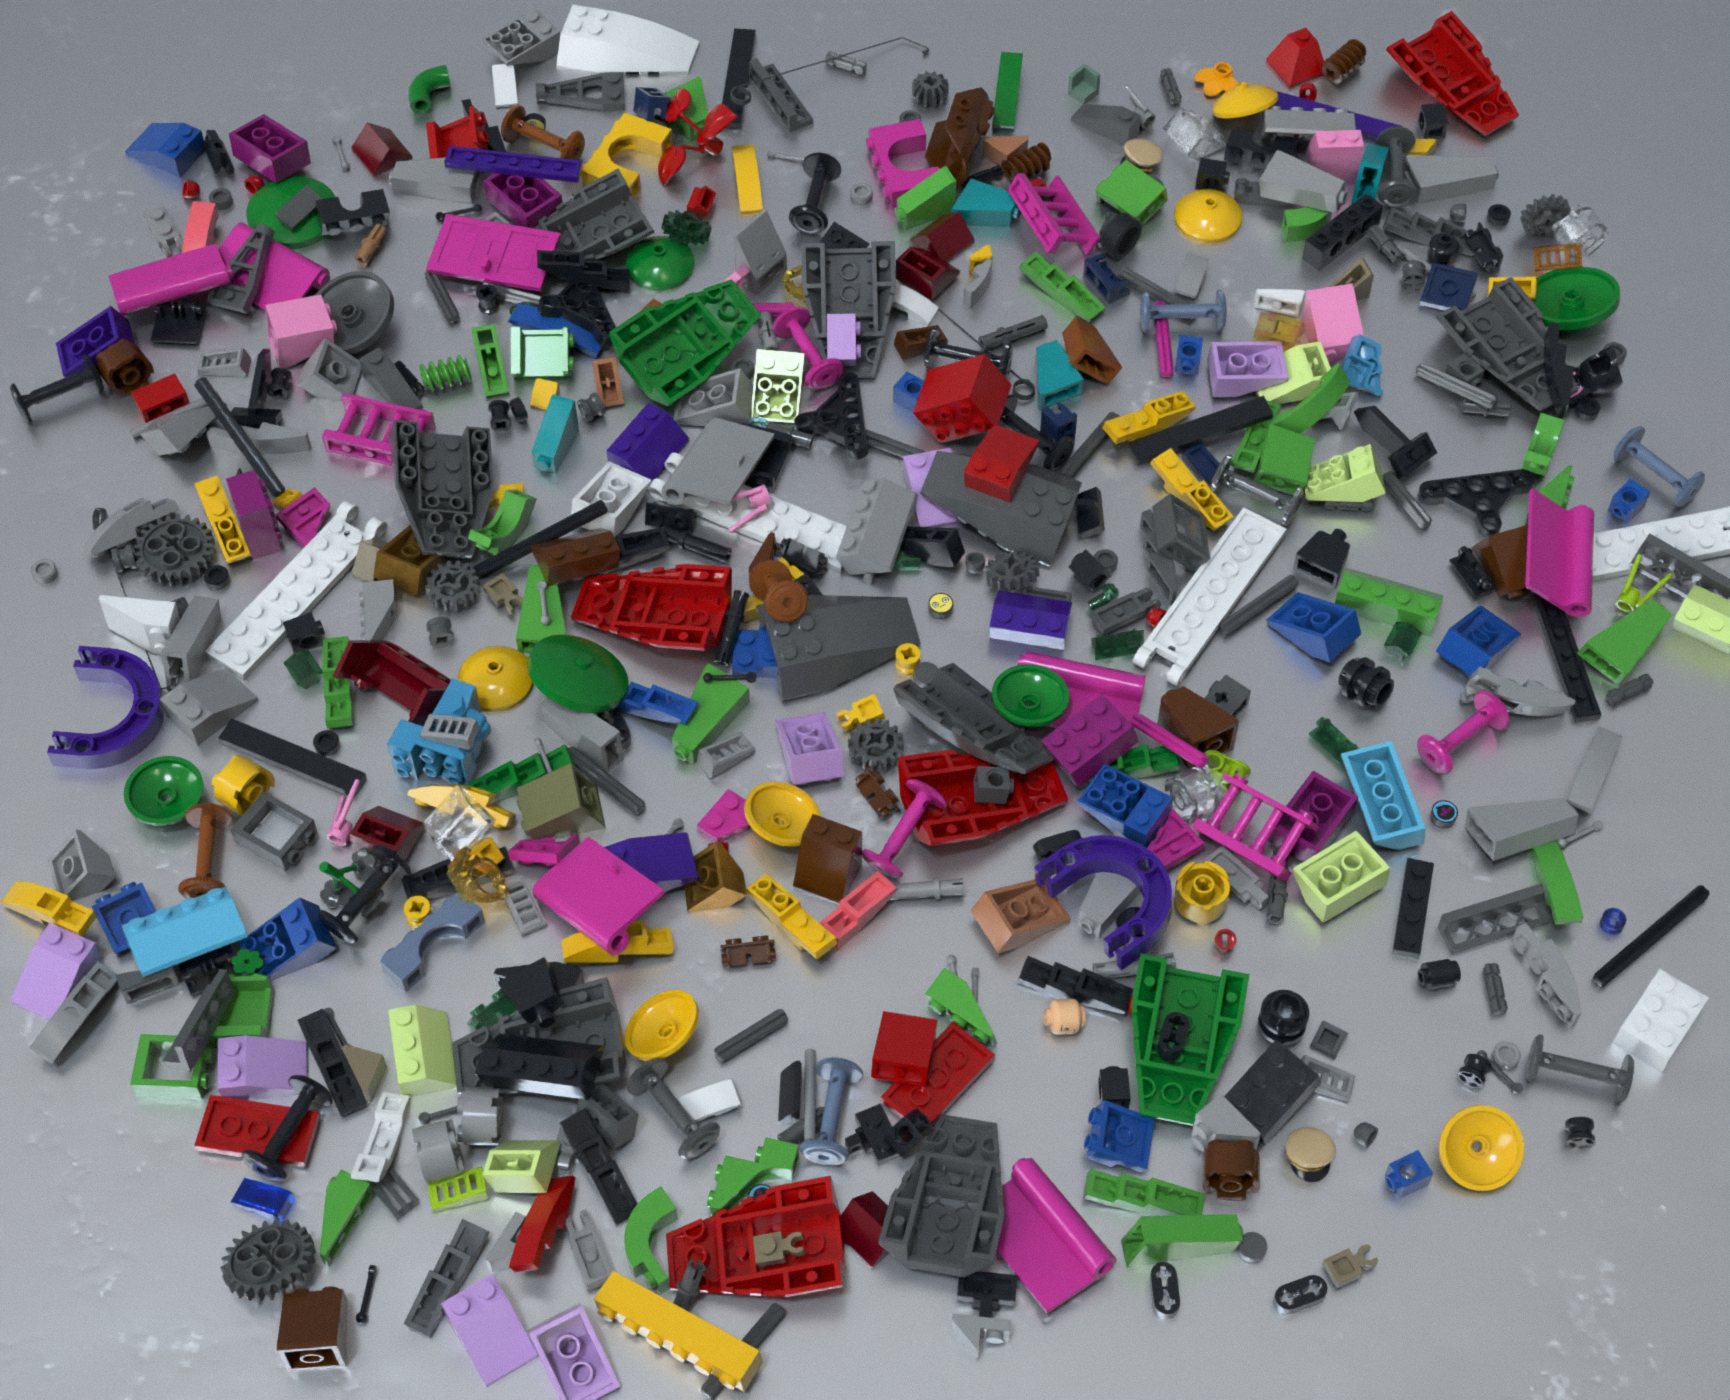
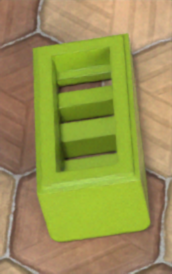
M473 1168L460 1173L458 1176L427 1184L432 1212L489 1200L486 1181L482 1176L483 1168ZM476 1182L477 1189L472 1190L471 1183ZM465 1184L466 1192L461 1194L460 1185ZM454 1187L455 1196L450 1198L448 1188ZM443 1189L444 1200L439 1202L437 1191Z

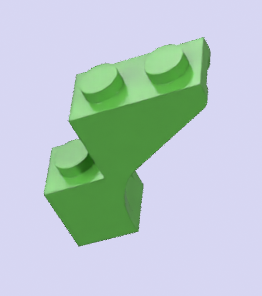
M766 1137L763 1147L758 1146L755 1162L725 1155L723 1165L718 1164L714 1179L717 1181L715 1191H710L707 1200V1207L711 1209V1217L721 1209L726 1208L728 1210L737 1206L748 1195L750 1189L760 1183L775 1179L792 1182L799 1159V1145Z

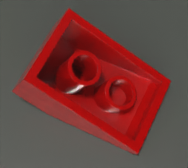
M994 424L973 452L964 470L965 487L1011 503L1040 440Z

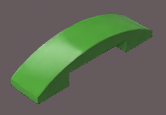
M1337 363L1320 378L1322 384L1292 411L1284 410L1269 424L1300 434L1320 420L1340 400L1350 384V380L1341 365Z
M1267 401L1273 412V418L1247 427L1240 447L1238 446L1232 460V467L1252 473L1256 471L1260 463L1264 444L1262 436L1268 428V424L1278 416L1281 404Z

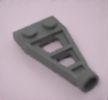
M624 72L599 73L552 84L536 83L537 101H546V103L601 111L625 110ZM601 86L602 97L597 99L586 97L583 95V90L587 87ZM578 89L577 97L561 95V91Z
M258 224L255 231L250 234L229 262L233 276L239 270L249 272L247 284L244 287L226 284L211 289L206 299L210 305L248 313L258 291L269 242L275 234L272 228L264 224ZM251 250L257 251L253 265L243 263V260Z

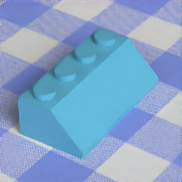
M1392 740L1341 753V758L1355 795L1358 796V803L1373 843L1396 850L1424 844L1426 828Z
M226 886L211 889L204 895L185 899L180 904L169 908H161L151 915L143 918H134L129 923L121 925L131 954L142 977L248 937Z

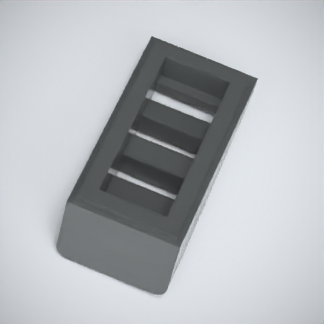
M172 966L142 977L140 971L115 975L126 1003L134 1002L179 984Z

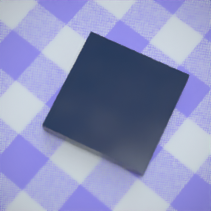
M1432 263L1420 299V305L1443 311L1455 305L1460 311L1468 308L1478 278V272Z

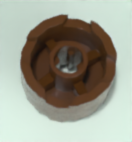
M121 339L117 343L110 345L106 350L98 353L96 357L100 376L116 395L127 393L129 396H132V391L149 385L147 380L151 373H154L153 366L135 343L130 342L128 339Z
M1212 1140L1208 1142V1148L1204 1150L1202 1156V1187L1206 1193L1209 1191L1215 1192L1218 1199L1230 1201L1246 1199V1193L1252 1191L1255 1194L1258 1193L1260 1188V1156L1258 1151L1254 1149V1144L1249 1140H1240L1238 1142Z

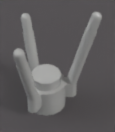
M1125 85V89L1131 99L1138 106L1133 112L1141 115L1140 126L1143 129H1147L1153 124L1156 116L1141 102L1131 88Z

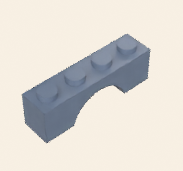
M458 891L454 896L448 897L436 912L430 913L425 917L420 926L414 931H409L396 947L385 952L380 960L384 974L406 993L426 975L422 964L426 949L433 942L444 937H459L466 940L485 923L482 909L462 891Z

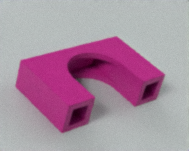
M921 119L869 129V138L866 139L867 151L872 152V164L874 168L877 167L878 169L877 177L879 184L883 183L885 200L889 199L891 208L897 207V198L938 171L939 167L906 171L895 167L891 163L898 156L926 150V132Z

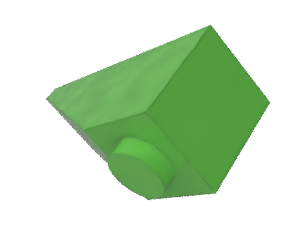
M495 324L471 328L485 396L491 397L509 393Z
M342 1169L336 1177L331 1178L326 1188L319 1254L324 1265L330 1267L375 1195L369 1182L352 1179L351 1174Z

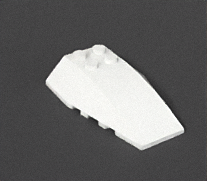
M572 5L560 35L556 66L557 69L592 75L607 72H624V75H626V72H639V75H648L649 72H659V75L689 74L699 47V41L661 24L629 14Z

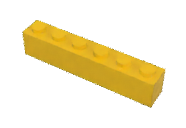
M612 1271L594 1297L598 1309L597 1313L609 1322H612L614 1319L621 1323L623 1329L630 1334L636 1335L639 1333L646 1337V1341L658 1349L661 1346L668 1349L670 1354L681 1362L687 1360L695 1364L694 1367L706 1376H709L710 1373L715 1375L729 1389L734 1390L736 1387L744 1392L763 1363L758 1349L615 1271Z

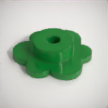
M248 949L239 950L237 956H234L231 960L236 974L246 973L247 975H252L255 973V970L261 969L264 965L263 960L259 958V952H250Z

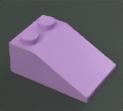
M1282 341L1211 342L1207 364L1213 397H1238L1288 381Z
M951 448L903 456V476L906 486L918 494L913 509L919 527H943L963 523L958 519L957 515L949 510L945 511L920 494L936 452L952 453Z
M825 712L775 720L786 768L793 785H806L814 781H830L838 777H844L842 749Z
M49 923L33 946L10 1000L11 1003L50 1020L84 975L88 974L97 961L101 962L103 959L96 943Z
M248 1035L218 1038V1091L221 1096L242 1100H257L299 1095L291 1088L288 1080L294 1075L308 1077L306 1041Z
M493 1273L441 1303L445 1317L486 1387L538 1357L534 1346Z
M580 1303L527 1330L560 1400H596L621 1387Z

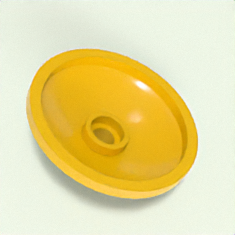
M1237 83L1234 88L1226 91L1216 100L1212 107L1213 115L1219 118H1237L1258 113L1274 105L1278 101V93L1271 87L1261 84Z
M1200 189L1184 195L1178 201L1174 211V220L1179 230L1187 237L1200 242L1214 243L1229 239L1237 233L1242 223V210L1236 200L1228 194L1213 189Z
M489 646L474 652L463 662L458 673L459 681L476 686L480 708L483 711L498 712L517 706L527 698L534 685L528 672V658L519 650L507 646Z
M766 782L754 787L749 792L744 804L745 817L751 828L765 840L781 846H800L802 834L812 814L821 816L817 804L805 791L784 782Z
M668 990L644 1002L632 1015L625 1030L624 1041L631 1055L638 1060L649 1061L654 1058H667L679 1051L689 1041L698 1023L699 1008L694 998L682 990Z
M1473 1105L1456 1112L1447 1121L1439 1139V1156L1443 1168L1456 1183L1470 1190L1490 1191L1505 1185L1516 1175L1524 1156V1142L1519 1127L1504 1111L1487 1105ZM1475 1141H1478L1480 1144L1477 1151L1472 1149V1144Z

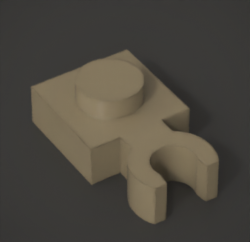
M504 573L483 585L484 592L498 607L505 604L506 612L509 615H514L512 605L517 604L522 608L523 598L518 595L517 587Z
M781 1231L753 1236L755 1263L758 1267L786 1263V1254H791L795 1257H801L806 1254L803 1247H793L795 1242L804 1240L801 1232H793L785 1239Z
M1370 1245L1361 1246L1355 1255L1348 1248L1323 1260L1322 1265L1336 1289L1363 1276L1361 1268L1370 1270L1377 1265V1257L1372 1260H1366L1363 1257V1254L1370 1251Z

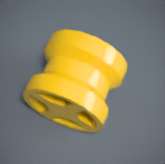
M905 643L896 649L895 666L897 671L903 675L914 674V669L920 664L921 657L920 649L916 645Z
M423 896L410 897L405 902L403 908L408 925L414 929L422 924L427 915L432 913L429 901Z

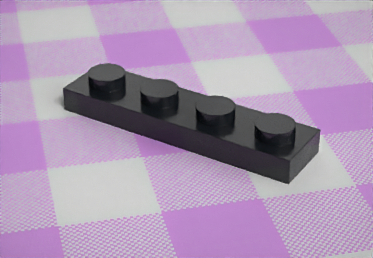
M1407 858L1392 954L1419 960L1434 867L1432 862Z

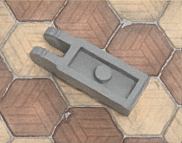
M162 205L144 212V219L167 258L172 256L170 248L172 244L176 243L178 250L182 252L183 242L165 206Z
M585 1209L580 1211V1218L586 1228L585 1230L576 1233L574 1223L569 1216L566 1218L565 1227L569 1235L568 1239L589 1291L602 1286L612 1273V1268L596 1227L592 1225Z

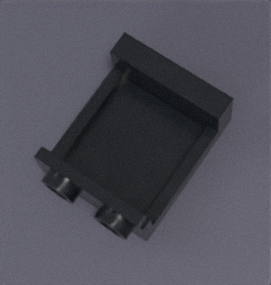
M746 423L745 426L774 433L775 438L744 485L755 488L764 484L768 492L774 493L792 452V435Z

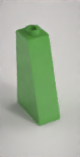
M538 565L529 566L516 635L518 650L530 654L534 645L543 638L553 635H566L558 584L547 585V590L545 591L547 614L551 620L547 625L541 623L543 615L537 583L546 581Z
M1652 599L1589 639L1577 654L1618 685L1629 674L1673 614L1666 610L1663 605Z
M709 663L705 666L690 698L698 701V707L687 724H678L672 736L675 756L693 765L697 762L699 749L713 744L750 702L749 688L737 680H712L706 683L703 680L705 673L727 675Z
M1237 1214L1141 1216L1121 1239L1126 1267L1232 1253L1243 1241V1229L1239 1225Z

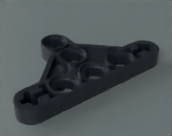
M567 280L568 285L558 295H543L540 297L537 310L541 315L545 317H562L592 332L595 340L600 345L605 347L613 346L609 332L616 328L596 286Z
M846 372L837 379L838 390L816 411L805 412L796 416L794 423L798 431L813 435L821 434L845 445L848 457L853 460H859L866 457L869 451L861 389L857 374ZM848 383H851V388H847ZM851 397L856 398L855 400L850 402L845 401L846 399ZM852 413L858 414L856 417L853 418L847 417L849 414ZM827 418H835L833 421L824 422ZM811 422L808 426H800L802 423ZM854 429H859V430H860V432L855 433V434H850V433H849L850 431H852V430H854ZM854 443H859V448L855 449Z
M1519 469L1430 480L1420 485L1417 496L1418 500L1424 505L1444 504L1475 521L1479 534L1486 538L1500 532L1502 525L1500 512L1513 495L1529 493V490L1534 486L1536 478L1531 471ZM1502 481L1506 484V487L1499 488L1495 486L1494 482ZM1479 484L1483 489L1476 491L1470 485ZM1455 487L1459 490V493L1452 494L1447 491V488ZM1485 503L1489 506V509H1479L1477 504ZM1486 522L1493 523L1496 526V528L1487 529L1486 527H1484L1483 524Z

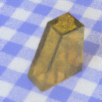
M1261 312L1254 335L1272 341H1282L1283 344L1295 347L1300 345L1306 325L1303 321L1291 317Z

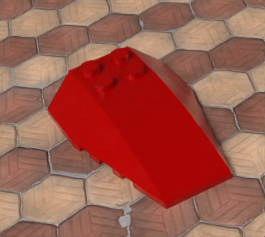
M1453 11L1436 19L1430 31L1409 43L1402 38L1386 48V51L1413 82L1432 95L1437 101L1443 103L1455 116L1484 136L1489 135L1519 116L1507 91H1503L1501 88V80L1498 75H1494L1490 67L1492 64L1489 58H1485L1483 55V48L1480 42Z
M679 564L675 565L674 569L665 570L664 567L653 568L652 572L640 573L639 570L629 571L628 575L618 576L617 573L585 577L571 619L659 648L706 651L718 646L727 619L725 613L730 609L732 602V569L725 566Z
M954 750L922 753L898 758L900 797L905 811L916 798V794L906 786L907 780L916 779L931 786L946 800L947 805L945 808H939L929 803L913 829L916 839L929 846L980 839L1068 802V797L1053 761L1026 774L1009 770V778L1014 780L1013 793L1008 795L1006 804L975 802L973 780L977 766H999L979 759L969 753L968 755L957 754V751Z
M831 1176L771 1187L765 1190L766 1193L755 1198L751 1196L742 1200L741 1204L728 1210L726 1208L715 1212V1215L705 1220H696L667 1233L670 1289L678 1291L677 1284L683 1279L690 1260H695L693 1268L696 1267L697 1261L702 1262L706 1267L699 1283V1292L790 1297L843 1287L847 1267L842 1220ZM781 1231L785 1239L793 1232L802 1233L804 1240L795 1242L793 1247H803L805 1255L795 1257L791 1254H786V1263L764 1267L756 1265L753 1236Z

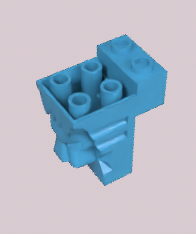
M452 679L432 714L476 719L479 730L471 749L466 750L422 739L420 734L423 726L401 719L387 743L394 771L400 776H410L418 779L423 771L431 777L438 776L452 784L466 785L471 782L477 766L475 760L481 752V744L491 734V727L487 722L486 716L481 712L476 686ZM433 723L430 731L434 732L438 724ZM443 726L440 732L444 733L446 726ZM452 728L450 733H454L455 728Z

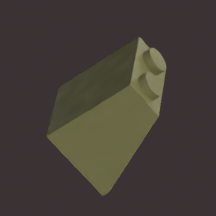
M572 763L517 788L519 796L517 804L523 818L521 826L525 834L530 835L534 839L552 836L556 839L570 836V834H582L606 828L597 784Z

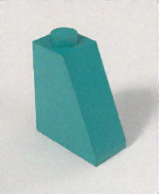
M1367 143L1361 159L1351 204L1365 194L1376 200L1389 151L1388 147Z
M972 178L952 207V213L959 211L967 226L1010 227L1014 219H1018L1021 214L1020 209L1008 191Z
M1055 340L1036 347L1035 373L1039 410L1082 395L1084 379L1078 370L1070 365L1069 357L1059 342Z
M552 394L532 449L534 467L542 471L557 473L579 432L575 400Z

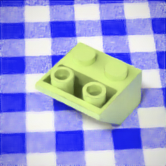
M507 1140L489 1150L482 1176L496 1193H547L561 1143L559 1140Z

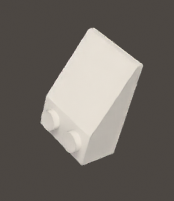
M609 461L572 499L571 515L598 500H603L608 512L581 527L587 530L604 528L612 531L614 538H616L629 522L651 484V479Z
M100 595L99 601L110 630L150 653L162 656L164 646L180 621L175 602Z

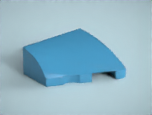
M1361 334L1352 337L1341 367L1350 380V387L1381 397L1383 395V389L1380 388L1382 365L1379 362L1381 346L1379 343Z

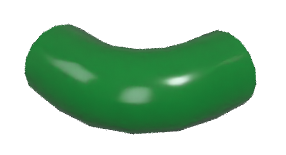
M446 65L424 70L414 78L409 86L408 98L412 111L416 113L427 112L432 107L430 94L435 90L451 87Z

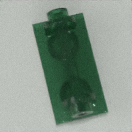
M1132 629V631L1120 632L1114 635H1095V638H1091L1092 648H1095V660L1136 654L1138 649L1144 644V630L1136 631V629Z
M1321 717L1316 722L1318 727L1311 731L1309 735L1345 768L1341 753L1359 748L1331 723L1329 718Z
M502 988L491 996L494 1000L486 1007L482 1003L469 1013L472 1018L467 1024L469 1025L474 1021L476 1024L473 1027L475 1031L484 1026L488 1028L498 1023L499 1018L495 1015L498 1011L504 1017L506 1015L510 1016L517 1010Z

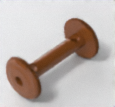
M521 105L512 107L506 113L501 125V135L505 142L512 143L521 134L561 152L560 158L580 160L585 147V139L582 132L574 131L566 140L525 122L526 111Z
M768 559L760 562L751 570L752 572L749 576L751 592L760 600L766 601L765 607L767 613L771 615L770 617H773L778 622L789 623L797 620L804 614L808 606V593L803 585L797 581L795 582V580L792 581L791 572H789L788 567L784 563L775 559Z
M200 803L190 807L185 813V819L188 824L193 825V827L195 826V828H200L196 877L182 880L178 886L180 895L185 899L196 898L206 894L211 889L225 887V884L221 883V881L211 878L215 829L224 828L232 822V814L221 805Z

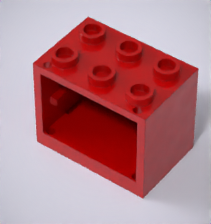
M985 354L933 368L927 372L913 414L939 443L989 431L994 424L998 425L1012 385Z

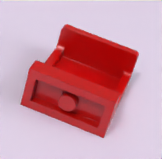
M472 105L469 107V116L440 127L434 121L426 123L430 159L446 158L449 146L488 150L487 142H489V137L485 130L486 117L483 112H479Z
M883 1011L872 1058L871 1078L926 1087L938 1020Z

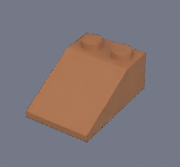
M1034 879L985 891L970 910L997 953L1017 949L1070 922L1071 918L1058 898L1055 896L1052 899L1047 894V882L1045 880V885L1042 887Z

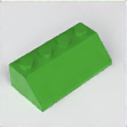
M1346 568L1337 592L1335 604L1355 609L1357 616L1431 637L1443 595Z

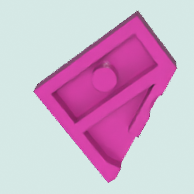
M314 487L278 512L276 519L304 548L317 535L330 510V503Z
M728 789L696 825L697 831L714 842H723L732 835H739L747 831L750 825L744 813L746 799Z
M1172 810L1169 813L1167 822L1163 827H1160L1156 833L1155 840L1151 841L1147 849L1158 857L1167 871L1204 849V842L1175 810Z
M570 834V838L562 842H555L554 836L520 840L509 849L510 860L520 861L523 864L540 862L547 866L556 865L580 844L579 834Z

